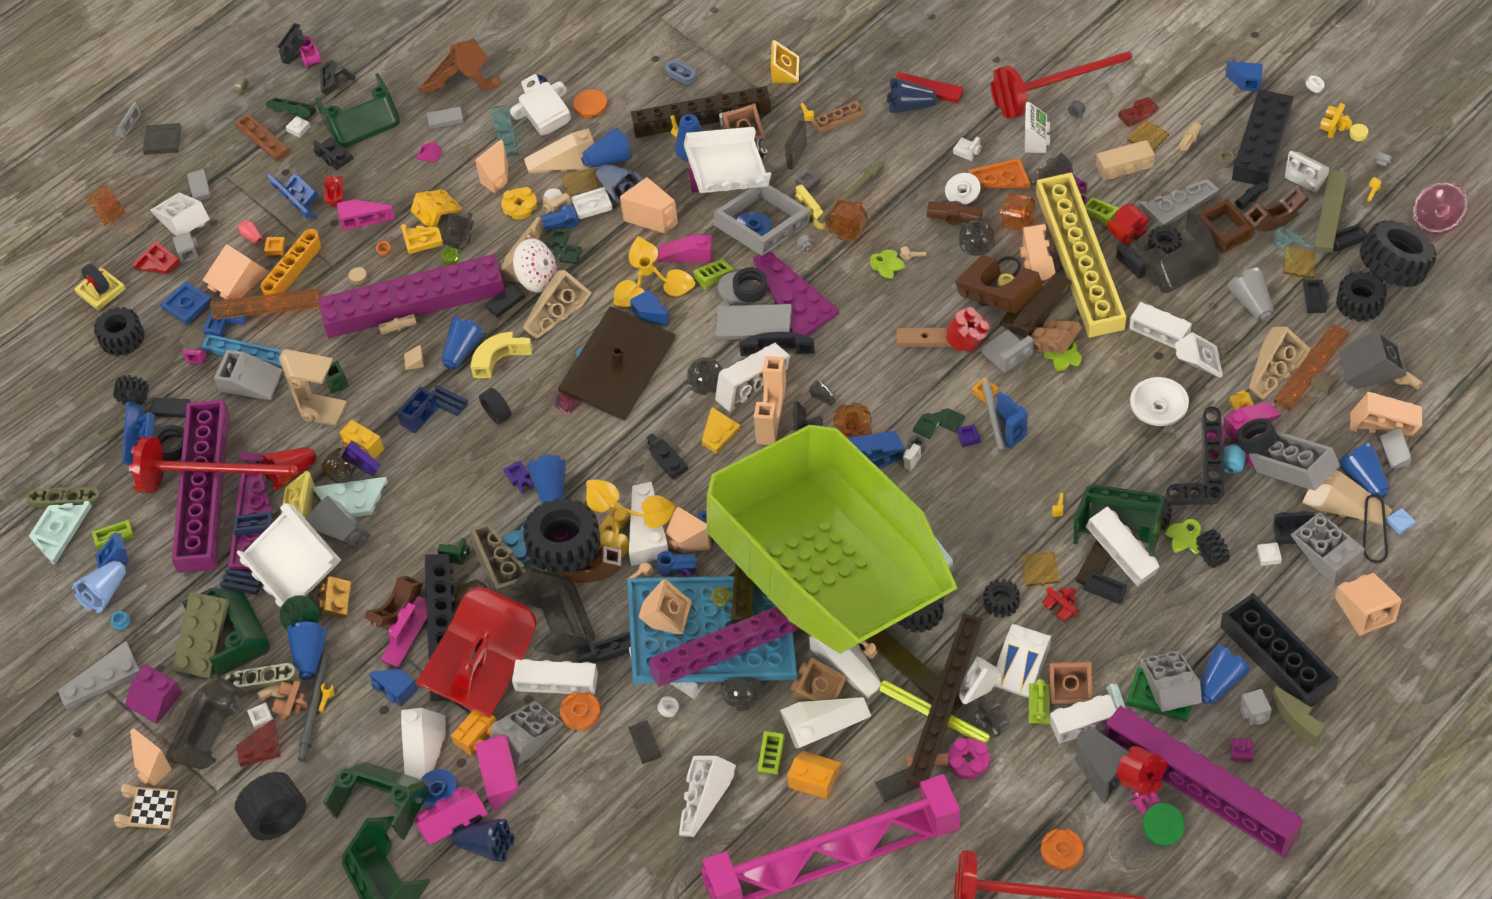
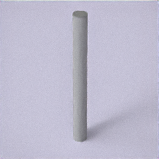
M985 380L982 382L986 403L997 449L999 452L1006 450L990 382Z

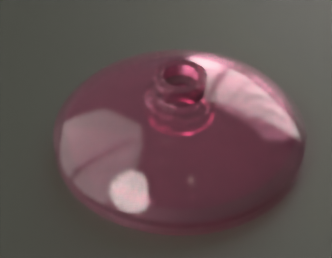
M1450 182L1436 183L1427 187L1419 194L1414 203L1413 216L1417 225L1425 232L1431 234L1448 233L1456 229L1465 220L1469 210V200L1464 190L1458 185Z

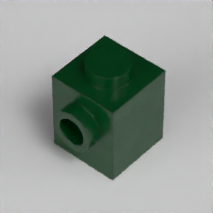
M338 360L333 362L324 379L331 394L349 387L345 373Z

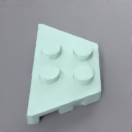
M386 477L317 486L313 487V490L321 501L328 495L341 503L354 517L372 515L375 504L381 497V491L384 486H387L388 481Z
M85 501L83 505L67 503L64 505L48 506L30 533L31 541L52 564H56L91 509L92 505L90 502Z

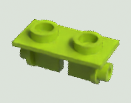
M1039 679L1036 680L1035 684L1029 683V723L1050 724V684H1045L1044 680Z

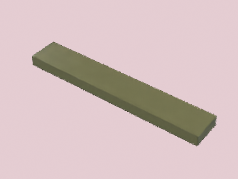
M1333 170L1329 172L1314 251L1333 253L1348 172Z

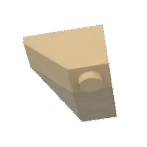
M537 217L508 252L504 263H501L500 273H502L504 281L520 283L513 265L514 252L522 241L540 239L543 230L541 217Z
M556 271L522 328L532 337L538 339L560 321L566 319L571 313L580 309L592 292L567 271Z
M1272 327L1263 342L1249 389L1261 400L1265 399L1278 387V384L1283 379H1287L1295 368H1299L1303 364L1311 349L1288 327Z
M1335 470L1315 491L1308 489L1302 505L1318 513L1327 515L1328 512L1338 514L1341 518L1348 516L1364 522L1365 500L1371 493L1342 472ZM1372 497L1368 500L1367 523L1383 526L1381 501ZM1385 504V517L1387 519L1393 510Z

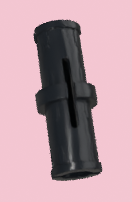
M1259 181L1254 187L1248 188L1245 194L1235 200L1236 206L1239 209H1244L1249 203L1255 202L1263 192L1268 190L1267 183Z

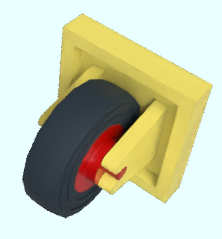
M87 264L82 268L81 272L85 280L74 288L77 295L98 311L126 289L123 283L102 267L97 269L92 264Z

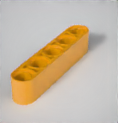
M306 230L263 280L261 290L267 302L272 303L279 300L321 249L322 244L316 230Z

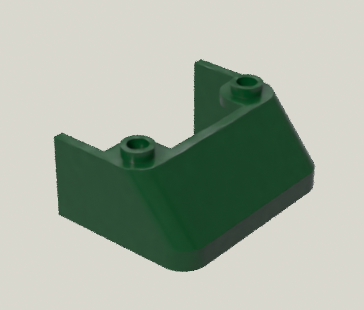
M379 73L375 74L378 86L372 90L373 99L343 112L340 107L335 105L324 108L320 99L315 98L320 117L329 133L344 148L390 130L400 123L399 114L392 97Z
M1094 484L1086 487L1074 517L1073 544H1078L1082 532L1091 534L1086 528L1089 519L1108 506L1111 511L1117 513L1119 520L1124 526H1128L1130 530L1139 531L1140 540L1149 543V556H1153L1160 535L1164 497L1156 493Z
M210 588L199 593L228 599L227 612L236 628V631L231 632L225 638L227 650L209 658L218 677L268 653L270 643L243 592ZM188 599L182 601L185 610Z
M367 762L341 770L323 800V804L334 818L338 817L356 783L390 793L389 799L391 803L399 807L391 822V826L400 839L405 840L414 823L413 820L417 817L416 815L419 813L429 793L427 784L421 779Z
M394 816L366 818L342 855V866L359 899H419L430 883L429 879L405 882L398 880L387 859V855L392 848V842L387 832L391 827Z

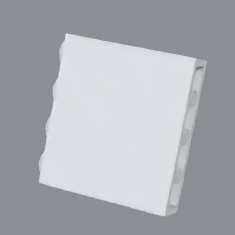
M754 127L686 133L684 148L700 193L766 187L769 185L771 172L766 173L754 141L756 133Z
M285 503L280 508L283 513L245 552L239 550L236 552L241 557L240 562L253 571L251 573L252 576L264 584V590L276 598L275 603L280 608L292 596H307L341 561L296 507Z

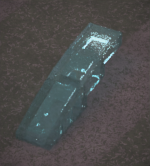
M507 104L490 108L497 140L503 141L506 157L519 155Z

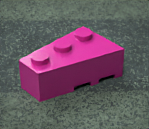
M460 787L453 791V795L449 798L438 800L430 810L425 809L419 812L413 822L424 841L430 845L452 834V830L461 824H464V826L471 824V818L479 814L482 817L488 815L476 792L468 787Z

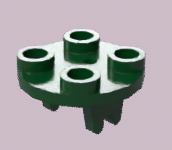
M292 596L281 606L280 621L286 631L288 625L291 624L292 628L295 627L297 622L318 623L319 608L307 596Z

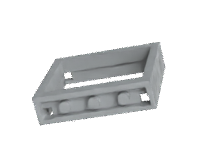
M768 185L766 187L749 188L733 200L716 209L713 225L763 256L809 224L811 210L771 185ZM760 197L791 216L763 236L732 218L733 215Z

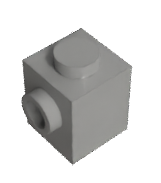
M190 232L173 237L182 264L199 258L196 251L199 248L196 238L192 239Z
M1262 689L1242 694L1240 710L1243 718L1248 720L1249 725H1260L1270 720L1272 709Z

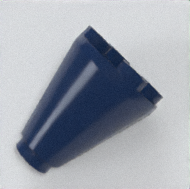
M891 78V93L887 94V103H890V113H900L935 106L936 92L902 79Z
M495 819L455 828L452 834L454 845L496 862L506 861L509 848L514 844L515 840L506 819Z

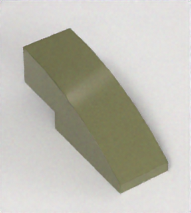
M1276 686L1272 696L1276 709L1295 733L1315 747L1323 737L1326 725L1311 716L1312 708Z

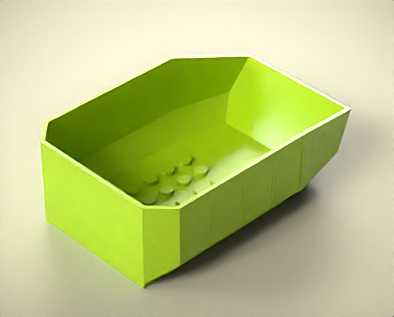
M808 425L711 475L707 492V534L745 572L748 578L762 590L767 598L779 608L790 622L839 654L957 589L924 512L837 428Z

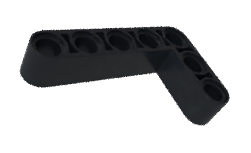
M1210 406L1206 408L1201 418L1204 483L1170 485L1166 490L1165 498L1171 505L1218 504L1224 496L1221 412L1216 407ZM1209 413L1214 414L1216 420L1210 421L1206 415ZM1212 432L1216 434L1217 439L1210 440L1207 434ZM1208 452H1215L1218 458H1209ZM1209 471H1216L1219 477L1211 478ZM1175 490L1179 493L1180 497L1172 498L1169 492ZM1191 490L1198 491L1200 497L1193 498L1190 496L1189 492ZM1216 490L1220 496L1213 498L1209 491Z

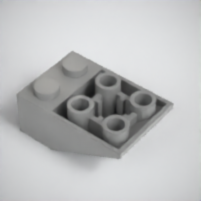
M226 350L214 380L219 392L271 400L282 376L283 369L245 352Z
M1320 512L1291 534L1292 538L1318 572L1332 584H1336L1362 563L1365 548Z
M1180 650L1170 651L1158 656H1149L1140 660L1155 702L1162 712L1202 703L1200 681Z
M533 701L493 723L489 739L507 735L512 761L519 765L531 758L564 723L536 701Z

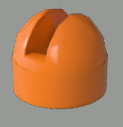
M381 241L376 246L378 254L382 257L389 256L392 251L387 241Z

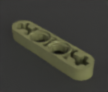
M94 487L46 488L29 491L26 499L33 508H47L50 505H64L67 503L83 505L85 501L90 502L93 507L101 502L102 496L98 489ZM74 494L78 495V497L75 500H69L70 496ZM59 495L56 501H50L52 496Z
M291 663L232 671L225 676L224 685L231 691L237 692L277 686L282 681L293 683L299 677V670ZM274 671L273 679L267 681L268 673ZM256 674V680L253 683H249L250 676Z

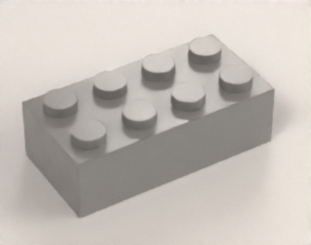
M1276 431V442L1269 449L1249 454L1256 472L1314 491L1340 466L1332 447Z

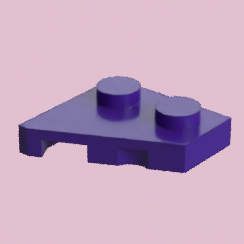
M353 441L346 446L341 456L348 463L354 466L357 464V468L371 476H374L381 466Z

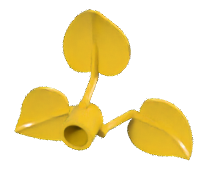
M638 236L629 252L630 264L640 270L638 272V283L636 284L632 280L620 282L615 288L613 303L618 307H631L630 299L644 292L639 287L642 275L649 276L653 272L665 282L663 285L664 291L672 297L686 294L695 286V281L688 273L678 269L670 270L667 273V278H664L657 268L653 266V263L658 258L657 248Z
M604 480L586 481V501L589 508L598 513L608 510V513L613 518L615 532L605 530L600 534L601 545L599 550L604 545L621 549V558L626 555L629 550V540L626 535L618 533V521H622L627 513L644 517L645 525L651 528L663 526L674 513L675 504L659 495L649 496L643 501L641 506L643 513L635 512L628 508L625 509L621 503L617 502L620 497L619 491L612 483Z

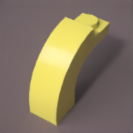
M506 332L485 340L476 349L472 357L471 371L473 378H492L494 365L505 356L532 355L533 349L530 338H514L513 332Z

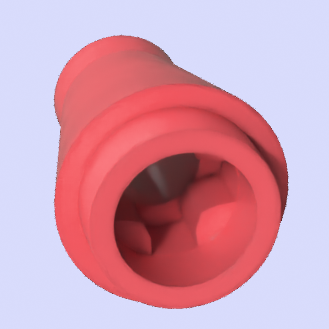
M245 220L239 225L240 235L255 245H259L263 241V237L253 222Z

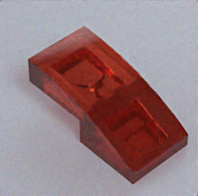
M1149 97L1135 101L1133 107L1119 111L1118 117L1130 127L1154 114L1159 107Z

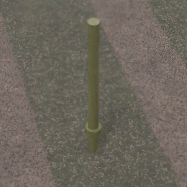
M878 161L873 167H869L859 180L817 218V221L823 223L869 179H873L884 166L883 162Z

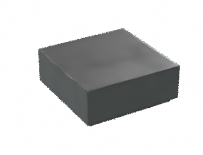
M806 170L795 179L796 184L803 185L808 192L821 183L820 178L810 170Z

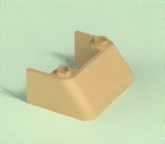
M288 349L282 350L279 361L303 420L337 426L347 401L312 394L308 383L322 384L333 359Z

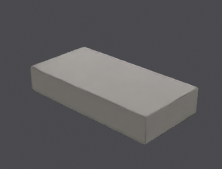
M461 106L427 113L430 129L464 123Z
M204 169L188 173L192 197L199 201L211 198Z

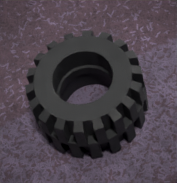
M1358 271V273L1352 272L1350 275L1344 276V279L1340 281L1336 298V305L1338 310L1342 311V315L1349 316L1348 319L1351 320L1357 319L1356 321L1364 320L1365 322L1369 321V319L1373 320L1376 318V315L1379 316L1381 314L1387 290L1386 284H1383V280L1378 279L1377 275H1371V272L1363 273V271ZM1356 295H1363L1366 298L1358 297Z
M115 307V309H108L106 313L103 312L102 316L96 319L94 333L105 353L108 352L109 355H127L128 352L132 353L135 348L138 349L139 343L143 342V337L145 336L144 329L136 312H133L132 309Z
M944 597L897 623L900 626L903 625L905 630L911 629V632L920 630L921 633L924 632V629L932 630V626L936 627L943 618Z

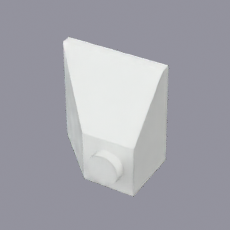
M1193 332L1175 343L1176 355L1179 360L1219 378L1223 376L1216 345Z
M977 656L964 676L958 694L962 703L967 704L990 692L993 687L999 684L1001 672L997 667Z

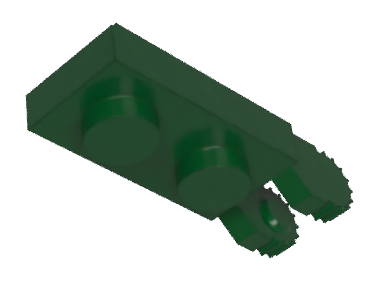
M276 97L266 102V108H271L275 112L287 111L288 114H299L300 117L305 118L314 115L317 111L314 105Z

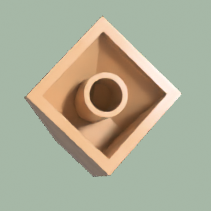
M500 140L475 160L480 183L493 193H496L508 183V161L504 143Z
M677 507L665 533L668 547L682 554L710 550L712 543L711 536L707 534V524Z
M663 579L643 601L639 618L652 629L683 634L692 601L668 580Z
M133 728L130 733L134 765L139 773L137 777L144 784L148 782L155 787L172 769L162 750Z

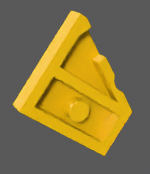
M401 225L409 254L443 245L441 234L437 227L426 228L424 226H416V228H407V225Z
M712 407L703 434L702 445L718 454L741 430V425Z

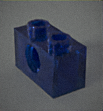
M419 387L397 411L400 425L416 433L438 409L435 394Z

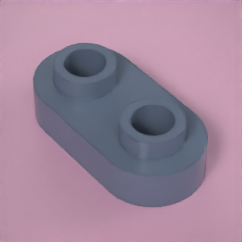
M677 60L669 61L665 65L666 74L683 84H691L696 80L695 70Z

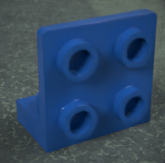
M999 392L997 394V416L1006 423L1005 445L1011 449L1027 436L1028 413L1025 408L1013 402L1011 397Z

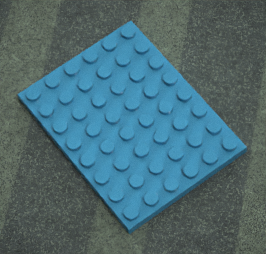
M734 576L627 579L633 684L656 683L649 673L650 658L733 624L731 623ZM663 579L668 580L692 601L683 634L652 629L639 618L643 601ZM755 583L752 616L776 607ZM791 632L671 683L795 680L797 672L793 633Z

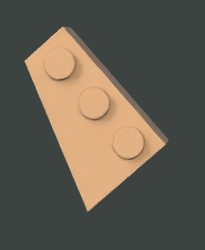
M1042 224L1023 227V247H1020L1021 258L1025 259L1024 268L1039 272L1043 283L1055 274L1053 259L1048 251L1050 246L1049 240H1045L1046 226Z
M1367 392L1350 412V431L1357 432V429H1369V433H1375L1376 430L1390 432L1401 427L1403 435L1413 436L1422 426L1421 406Z

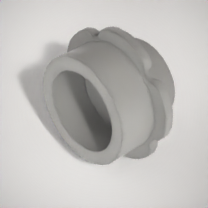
M1378 152L1377 156L1374 157L1379 165L1387 166V164L1392 163L1390 162L1392 156Z
M809 235L800 237L796 241L797 248L803 251L809 250L812 247L813 239Z

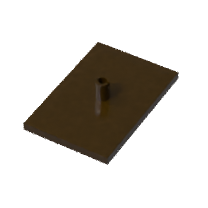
M610 306L559 385L558 391L622 420H626L675 340L676 334Z

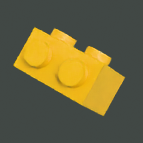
M351 420L339 432L342 438L341 442L345 447L353 441L373 459H376L384 450L381 437L354 420Z

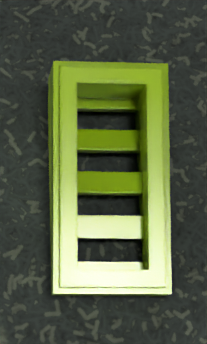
M1093 197L1084 205L1087 214L1107 226L1110 219L1113 221L1116 218L1114 214L1120 209Z
M720 259L694 270L693 274L694 279L704 289H707L720 281L724 275L734 272V269L724 259Z
M764 731L757 772L778 775L785 734ZM768 741L779 742L778 745L767 744V743H768ZM766 748L776 749L777 753L768 752ZM765 756L776 757V761L765 759ZM763 764H773L775 768L763 767Z

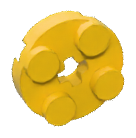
M528 187L509 190L503 194L504 197L501 202L503 212L506 216L507 214L512 216V219L521 220L528 218L532 215L531 212L537 209L536 196Z

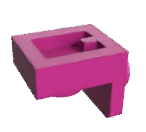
M1133 792L1131 794L1133 798L1128 801L1130 805L1135 804L1142 815L1149 807L1156 803H1162L1155 792L1149 795Z

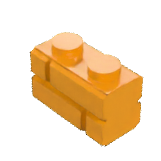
M473 710L451 735L453 744L470 756H473L476 752L475 743L485 741L490 736L492 724L497 722L495 716L492 715L489 718Z

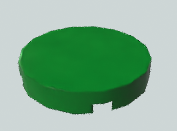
M1156 803L1146 810L1141 821L1146 838L1153 844L1161 847L1172 845L1179 841L1184 833V818L1180 811L1171 804Z

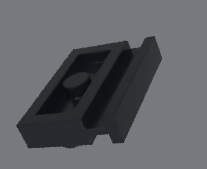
M294 23L278 45L282 63L288 64L305 41L302 30L299 29L300 24Z

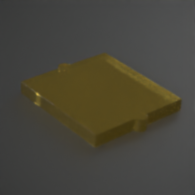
M1145 120L1127 138V141L1133 144L1147 140L1154 152L1169 136V133L1159 128L1158 125L1155 126Z
M591 168L561 175L564 183L563 189L566 190L570 198L597 189V180L593 176Z
M1285 246L1283 274L1313 279L1315 251Z
M1036 552V554L1021 555L1026 587L1059 583L1054 552Z

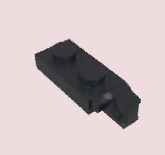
M653 433L646 437L647 443L650 446L648 449L651 456L671 479L688 470L686 463L663 439L659 441Z

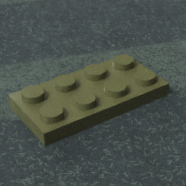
M189 592L173 671L212 678L214 668L209 658L218 654L229 604L228 599Z

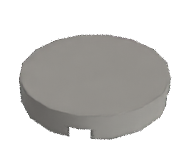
M737 272L724 275L718 283L719 296L724 301L732 304L734 302L744 303L736 298L733 292V277ZM746 280L739 287L744 290H754L753 280Z

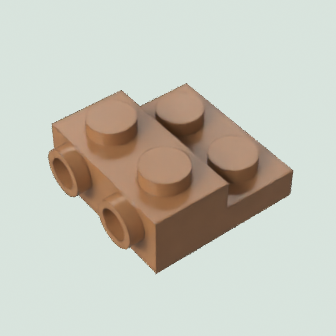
M1048 319L1043 328L1036 327L1030 336L1034 340L1033 351L1065 354L1081 329L1080 323Z
M811 657L807 663L803 662L798 670V673L801 674L799 680L795 678L790 687L793 691L791 697L800 702L837 699L847 677Z

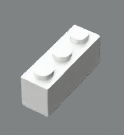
M1140 302L1130 317L1129 329L1176 349L1175 343L1191 333L1192 323Z
M1109 694L1105 696L1099 695L1092 700L1077 702L1071 707L1054 710L1050 713V725L1060 744L1076 739L1081 731L1085 732L1089 726L1097 731L1105 729L1107 721L1115 713L1116 709Z

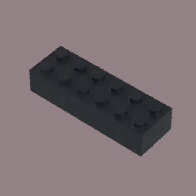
M1258 89L1235 160L1232 180L1256 185L1259 181H1265L1267 185L1269 184L1292 110L1294 96Z
M1254 593L1222 614L1220 627L1282 690L1310 707L1336 690L1339 677Z

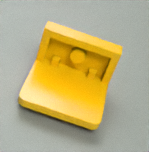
M440 189L416 193L410 211L429 228L438 226L441 215L459 213L462 211V207L446 191Z

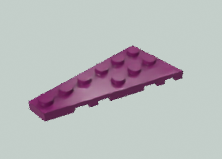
M769 251L763 256L757 254L753 257V263L756 268L763 271L767 277L768 290L771 292L775 303L792 305L790 327L792 333L809 337L839 315L838 308L772 252Z
M241 473L235 516L272 512L262 474ZM233 532L228 564L229 569L238 571L251 570L240 562L241 557L236 552L238 550L245 552L262 533L235 536Z

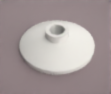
M957 174L946 184V197L950 202L959 201L963 205H967L978 197L981 189L980 182L972 174Z

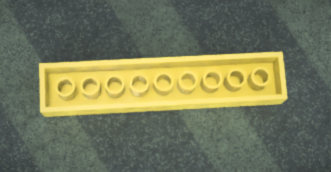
M1067 173L1037 180L1036 195L1066 277L1072 281L1070 288L1088 337L1125 330L1126 315L1073 174Z

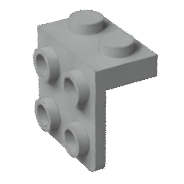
M1006 330L981 348V352L1002 372L1006 373L1033 354L1034 340L1030 336L1020 340L1011 331Z

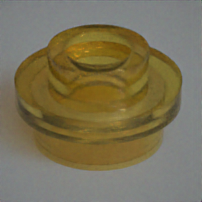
M717 587L711 592V600L717 606H724L731 599L730 591L724 587Z

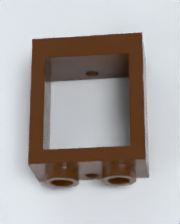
M1228 199L1216 203L1207 210L1201 211L1197 216L1196 226L1222 254L1253 238L1254 226ZM1226 214L1239 228L1223 235L1210 221Z

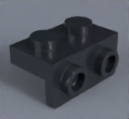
M1301 511L1275 514L1273 519L1275 542L1278 545L1297 544L1291 534L1313 518L1315 512Z

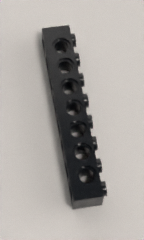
M449 554L425 555L428 661L455 615V612L451 610V607H455V595H451V590H454V578H450V574H453V562H449ZM430 691V701H451Z

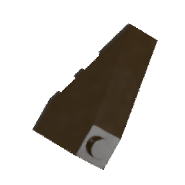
M1055 273L1042 283L1043 287L1016 314L1007 312L1000 325L1023 338L1031 336L1036 327H1041L1072 281Z

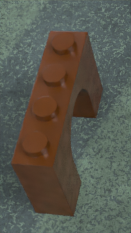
M983 254L955 281L960 296L1014 314L1043 287L1039 272L1024 268L1009 283L999 287H989L988 285L1001 272L997 260Z

